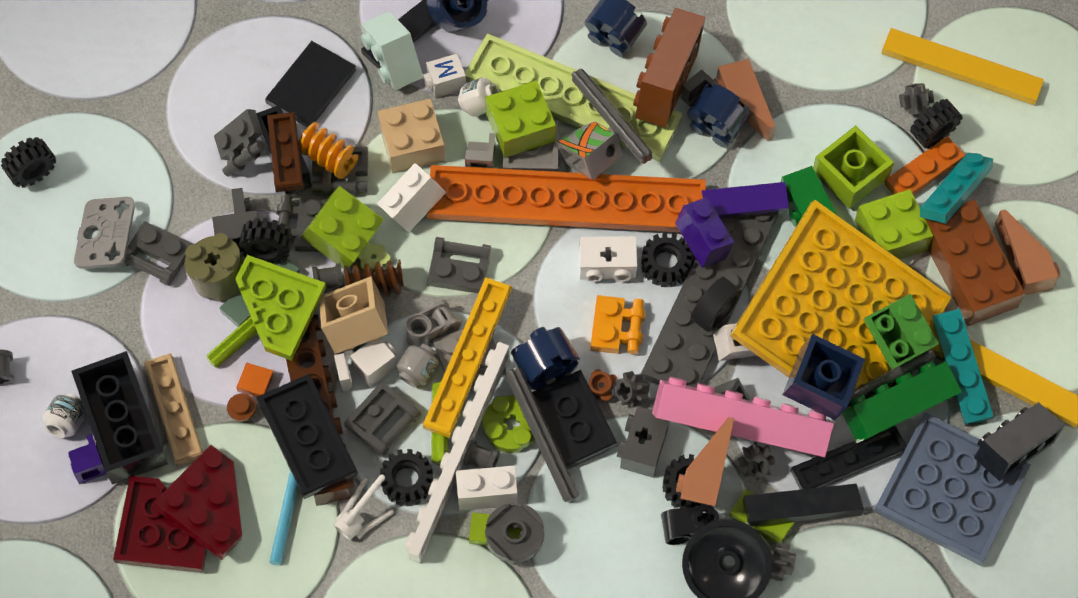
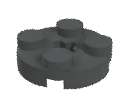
M504 504L498 507L487 520L485 530L487 546L495 557L511 565H518L533 558L540 551L544 541V526L540 515L533 508L521 504V506ZM511 527L514 530L520 528L522 530L520 532L521 537L519 539L509 538L508 529Z

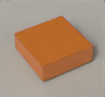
M246 362L236 387L237 391L254 397L266 393L273 379L274 371Z

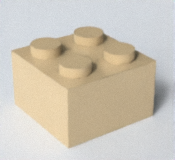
M431 99L377 111L379 128L392 173L408 170L414 163L421 167L445 161L444 142Z
M372 276L322 296L319 303L321 328L335 354L352 350L356 346L369 341H376L388 334L385 303Z

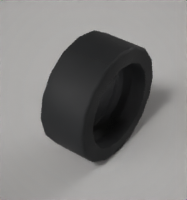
M719 278L700 298L691 313V320L705 331H713L733 309L742 290L727 278Z

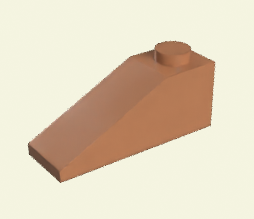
M749 59L718 66L717 76L714 78V81L741 98L738 103L743 108L747 105L751 111V115L746 123L767 141L773 140L775 124Z
M1006 209L1000 210L995 225L1008 262L1025 295L1053 290L1060 277L1058 264L1053 262L1050 252Z
M727 418L689 465L686 474H679L676 492L681 493L680 499L716 506L734 418Z

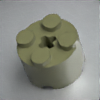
M218 233L188 246L185 251V269L201 297L212 298L213 301H224L236 296L240 292L235 278L244 262V258L233 240L224 233Z

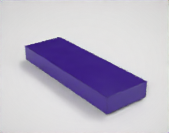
M785 182L702 190V199L706 197L709 199L720 218L784 212L789 209Z

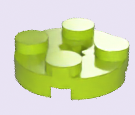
M515 396L496 397L492 404L488 406L483 417V432L490 441V444L495 449H499L504 453H518L523 448L536 442ZM513 418L516 419L517 423H520L519 427L514 426L513 430H508L507 424L504 422Z

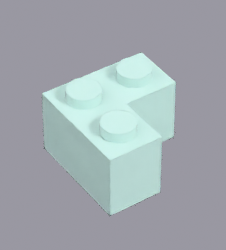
M390 11L361 24L364 32L361 35L362 42L367 50L371 49L376 61L380 62L381 68L378 69V73L384 84L388 82L396 91L424 78L410 32Z

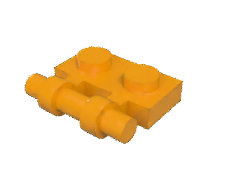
M597 295L590 351L618 354L619 344L628 345L627 352L629 354H638L639 345L643 343V333H641L642 322L645 321L646 317L644 300L634 299L633 307L625 309V298ZM622 321L631 322L630 331H621Z

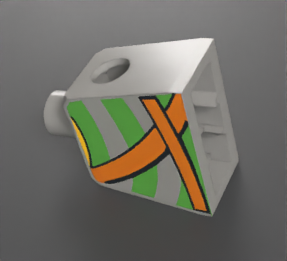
M591 122L556 141L563 162L591 180L598 177L622 156L619 144L621 139L611 127L606 128L597 122Z

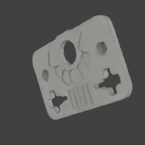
M133 198L93 199L86 203L81 227H79L78 242L74 257V264L77 268L114 267L121 265L125 261L135 210ZM122 203H125L129 209H125L120 218L119 211L116 208L121 207ZM89 229H99L98 235L93 239L85 238V234ZM116 247V251L120 253V256H115L114 260L111 261L107 254H111Z

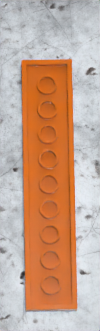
M431 165L430 177L446 193L429 210L427 219L680 232L675 222L683 205L702 199V190H706V180L600 174L591 180L581 173Z

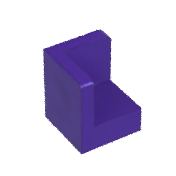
M92 434L86 436L88 445L68 452L73 474L79 484L107 474Z

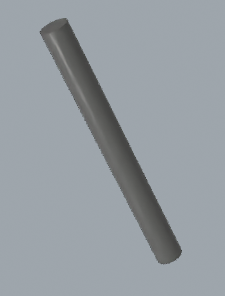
M929 349L853 390L850 401L863 394L867 397L873 393L872 390L886 383L889 385L895 379L933 361L936 358L935 353Z

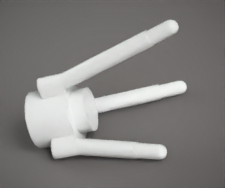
M384 475L378 477L352 509L368 482L366 478H363L343 511L336 518L337 521L333 526L346 539L351 541L356 536L360 540L366 532L394 514V510L390 509L363 527L361 524L364 522V519L358 514L384 481Z

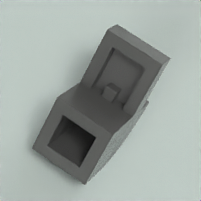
M243 188L231 189L234 214L212 217L214 235L218 233L226 234L228 238L237 244L238 248L243 225L249 220L253 222L255 218H258L257 210L252 211L250 197H244Z

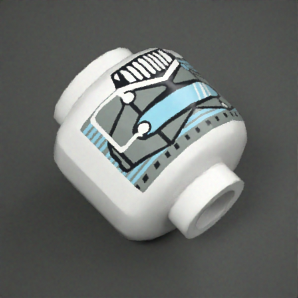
M478 78L461 87L458 96L459 105L464 112L478 117L486 113L485 97L499 93V89L489 79Z
M72 394L54 397L43 414L45 429L57 438L75 435L86 419L81 399Z

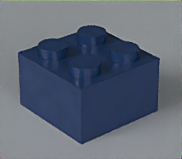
M812 334L801 346L782 395L836 420L847 409L865 359Z

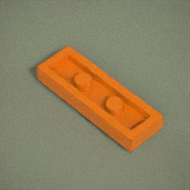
M947 136L886 178L884 184L893 194L911 189L914 196L955 167L965 154Z

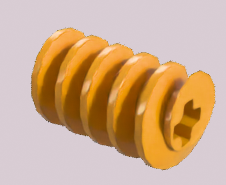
M313 122L303 132L298 141L300 152L305 156L308 155L312 161H317V164L321 167H326V170L334 173L337 178H345L355 167L358 161V154L352 155L354 151L352 145H348L344 149L345 141L343 139L336 142L337 135L334 133L327 137L328 129L324 127L319 130L320 124Z

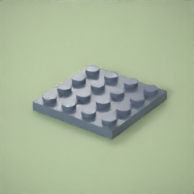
M924 412L874 512L981 566L1031 465L1025 463L1003 480L998 481L974 459L979 449L977 443L980 439Z

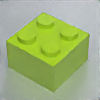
M537 80L485 97L486 115L504 158L556 142V124Z
M855 125L815 157L813 169L819 180L851 209L885 182L886 178L891 174L894 161Z
M339 186L330 195L301 235V238L336 264L340 263L341 268L344 269V266L348 268L355 262L384 219Z
M911 189L860 205L858 208L855 223L859 231L899 260L928 251L933 234L925 218L920 217V208Z

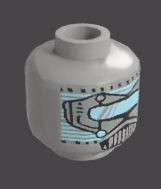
M422 344L420 347L415 345L409 346L397 363V369L400 372L398 377L414 388H417L419 385L425 386L429 384L439 368V362L434 357L436 351L425 344Z

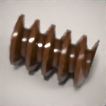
M400 259L396 268H394L391 260L387 261L385 269L382 268L380 262H376L373 271L368 263L364 264L363 272L359 270L357 264L353 265L352 273H349L346 266H344L346 286L372 276L378 290L382 289L386 297L390 295L391 288L394 289L397 295H400L402 287H404Z

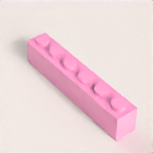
M669 377V381L660 379L652 411L656 418L717 432L727 418L731 417L734 418L732 436L821 457L826 456L834 423L826 419V416L819 412L810 410L809 414L798 412L799 407L782 403L781 408L771 406L770 400L760 397H754L753 401L742 399L743 394L726 390L725 394L714 392V387L700 383L695 388L687 386V381L680 378Z

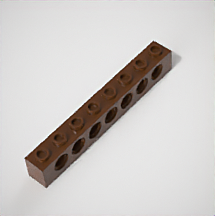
M315 314L304 334L309 339L305 342H300L292 361L286 359L290 382L310 373L316 387L320 388V396L339 434H343L340 417L334 418L332 409L338 407L334 391L328 392L327 383L332 382L329 365L323 366L321 357L326 356L323 339L317 340L316 332L321 331L318 314ZM307 361L314 362V365L309 368L301 366ZM353 478L314 495L316 506L350 499L349 488L355 487Z

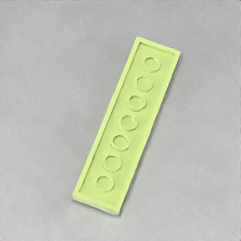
M488 33L465 71L467 82L481 77L487 78L498 87L499 92L537 80L553 118L577 128H581L591 122H597L606 128L610 127L572 81L571 74L577 70ZM590 76L650 148L652 159L660 162L682 120L683 114L674 110L666 128L635 118L637 107L633 106L636 94ZM619 140L620 146L627 148L626 145L621 140Z

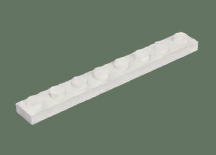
M498 342L496 349H491L487 355L485 365L488 367L484 376L479 375L474 386L476 395L473 401L468 400L464 408L463 417L466 418L462 427L457 426L453 433L451 442L454 445L451 452H446L442 458L440 469L443 470L439 480L435 478L430 486L428 495L431 498L427 506L423 505L419 511L417 522L420 523L416 533L411 532L406 541L405 548L408 549L407 553L410 560L418 563L422 561L456 482V471L461 470L464 464L463 461L468 446L476 436L510 357L509 345Z

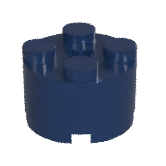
M427 0V6L433 21L447 32L462 31L480 23L486 16L487 1H489L459 0L460 4L458 5V0Z
M599 0L586 18L585 26L589 31L587 36L593 43L600 45L603 42L610 46V50L615 55L623 57L647 26V21L642 13L638 17L633 12L636 7L627 0Z
M706 84L688 109L687 115L691 121L689 127L695 133L702 135L705 132L713 137L712 140L717 145L726 147L728 143H732L750 117L751 111L747 105L743 108L738 103L741 98L732 91L717 84L709 88V84Z
M540 327L530 334V340L511 350L513 360L521 368L528 385L533 390L546 386V381L555 378L557 381L568 376L578 366L577 360H580L560 327L550 330Z

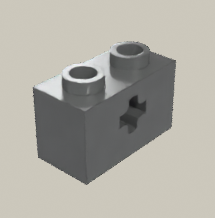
M637 406L635 415L629 414L625 431L629 432L627 441L621 440L617 457L621 458V469L654 478L670 421L656 418L652 414L653 410ZM641 438L647 439L644 444L639 443Z

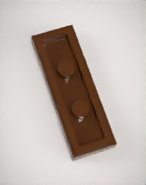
M295 112L267 115L275 191L278 193L302 190L304 186Z

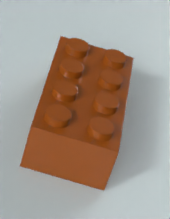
M676 7L671 17L666 16L661 30L664 33L663 35H657L653 47L655 53H649L645 64L646 73L641 71L636 87L640 88V90L637 91L633 106L637 107L635 118L665 128L667 127L681 95L682 85L687 81L697 58L706 17Z
M975 199L963 203L946 224L925 218L933 234L928 251L958 309L960 308L967 326L1019 307L1025 292Z

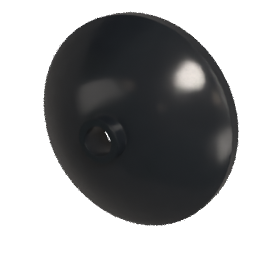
M720 519L703 525L691 536L683 552L682 569L687 585L698 598H758L766 589L771 578L772 555L765 539L756 529L738 520ZM726 556H732L735 560V564L731 566L727 565L724 561V558Z

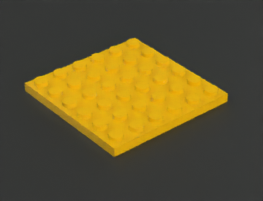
M814 200L802 216L730 334V337L781 373L790 377L801 346L814 334L865 359L854 388L855 390L891 370L863 320L865 317L911 294L930 329L933 331L932 316L943 313L952 297ZM896 381L890 383L889 387L896 386ZM874 394L868 395L866 399L873 397Z

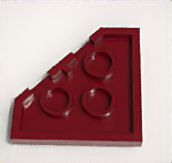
M210 445L154 501L153 508L219 559L223 560L241 541L242 529L234 461Z
M130 476L113 557L114 562L203 573L207 549L153 508L154 501L166 490L164 484L158 478Z

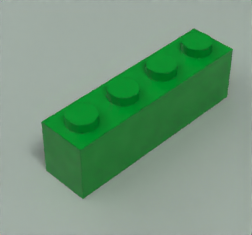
M812 166L782 176L781 182L786 184L790 220L795 227L810 203L814 200L837 215Z
M934 361L918 368L920 374L914 377L909 372L895 379L896 386L890 388L888 383L872 390L874 396L866 399L863 394L849 401L850 408L846 409L842 415L856 443L962 393L947 362L945 361L936 366Z

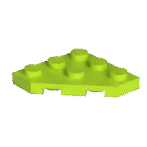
M247 255L235 279L266 352L292 361L327 288L326 283Z

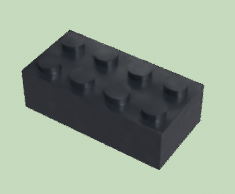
M127 351L71 371L105 471L112 485L129 479L130 476H137L168 464Z

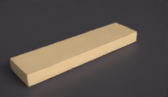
M172 353L144 361L176 466L195 461L203 451Z

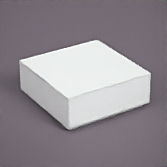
M344 353L334 355L342 392L350 391L353 386L346 355Z

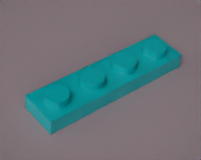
M968 152L920 207V217L946 224L993 169V158Z
M960 308L933 315L931 319L944 361L947 362L962 393L955 395L964 426L993 419L992 409Z

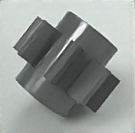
M924 83L905 86L904 94L899 95L900 107L908 109V114L912 115L925 113L928 106H930L929 104L934 103L933 90L926 89Z
M625 372L623 373V378L615 380L614 394L621 401L622 406L630 404L631 408L641 406V401L649 399L650 384L643 378V373Z
M754 442L753 445L747 448L742 447L744 457H739L737 460L739 466L743 467L744 476L752 475L756 480H759L760 477L766 474L770 476L769 465H774L776 462L774 456L770 455L769 446L766 445L762 448L757 442Z
M776 542L774 549L769 548L772 555V574L770 579L782 581L784 574L792 576L796 554L789 552V544Z

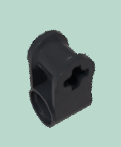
M707 505L685 509L676 508L662 512L661 520L665 543L668 545L687 543L691 536L704 525L701 519L706 518L708 523L719 520L718 512L715 508Z

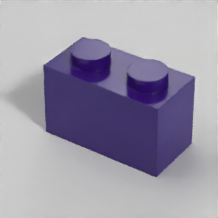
M706 197L683 205L675 224L700 266L704 268L726 260L734 240L709 199Z

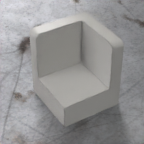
M495 133L489 134V143L468 142V148L465 153V167L493 168Z

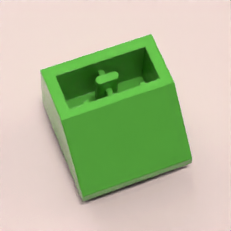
M911 294L863 319L891 370L939 344Z

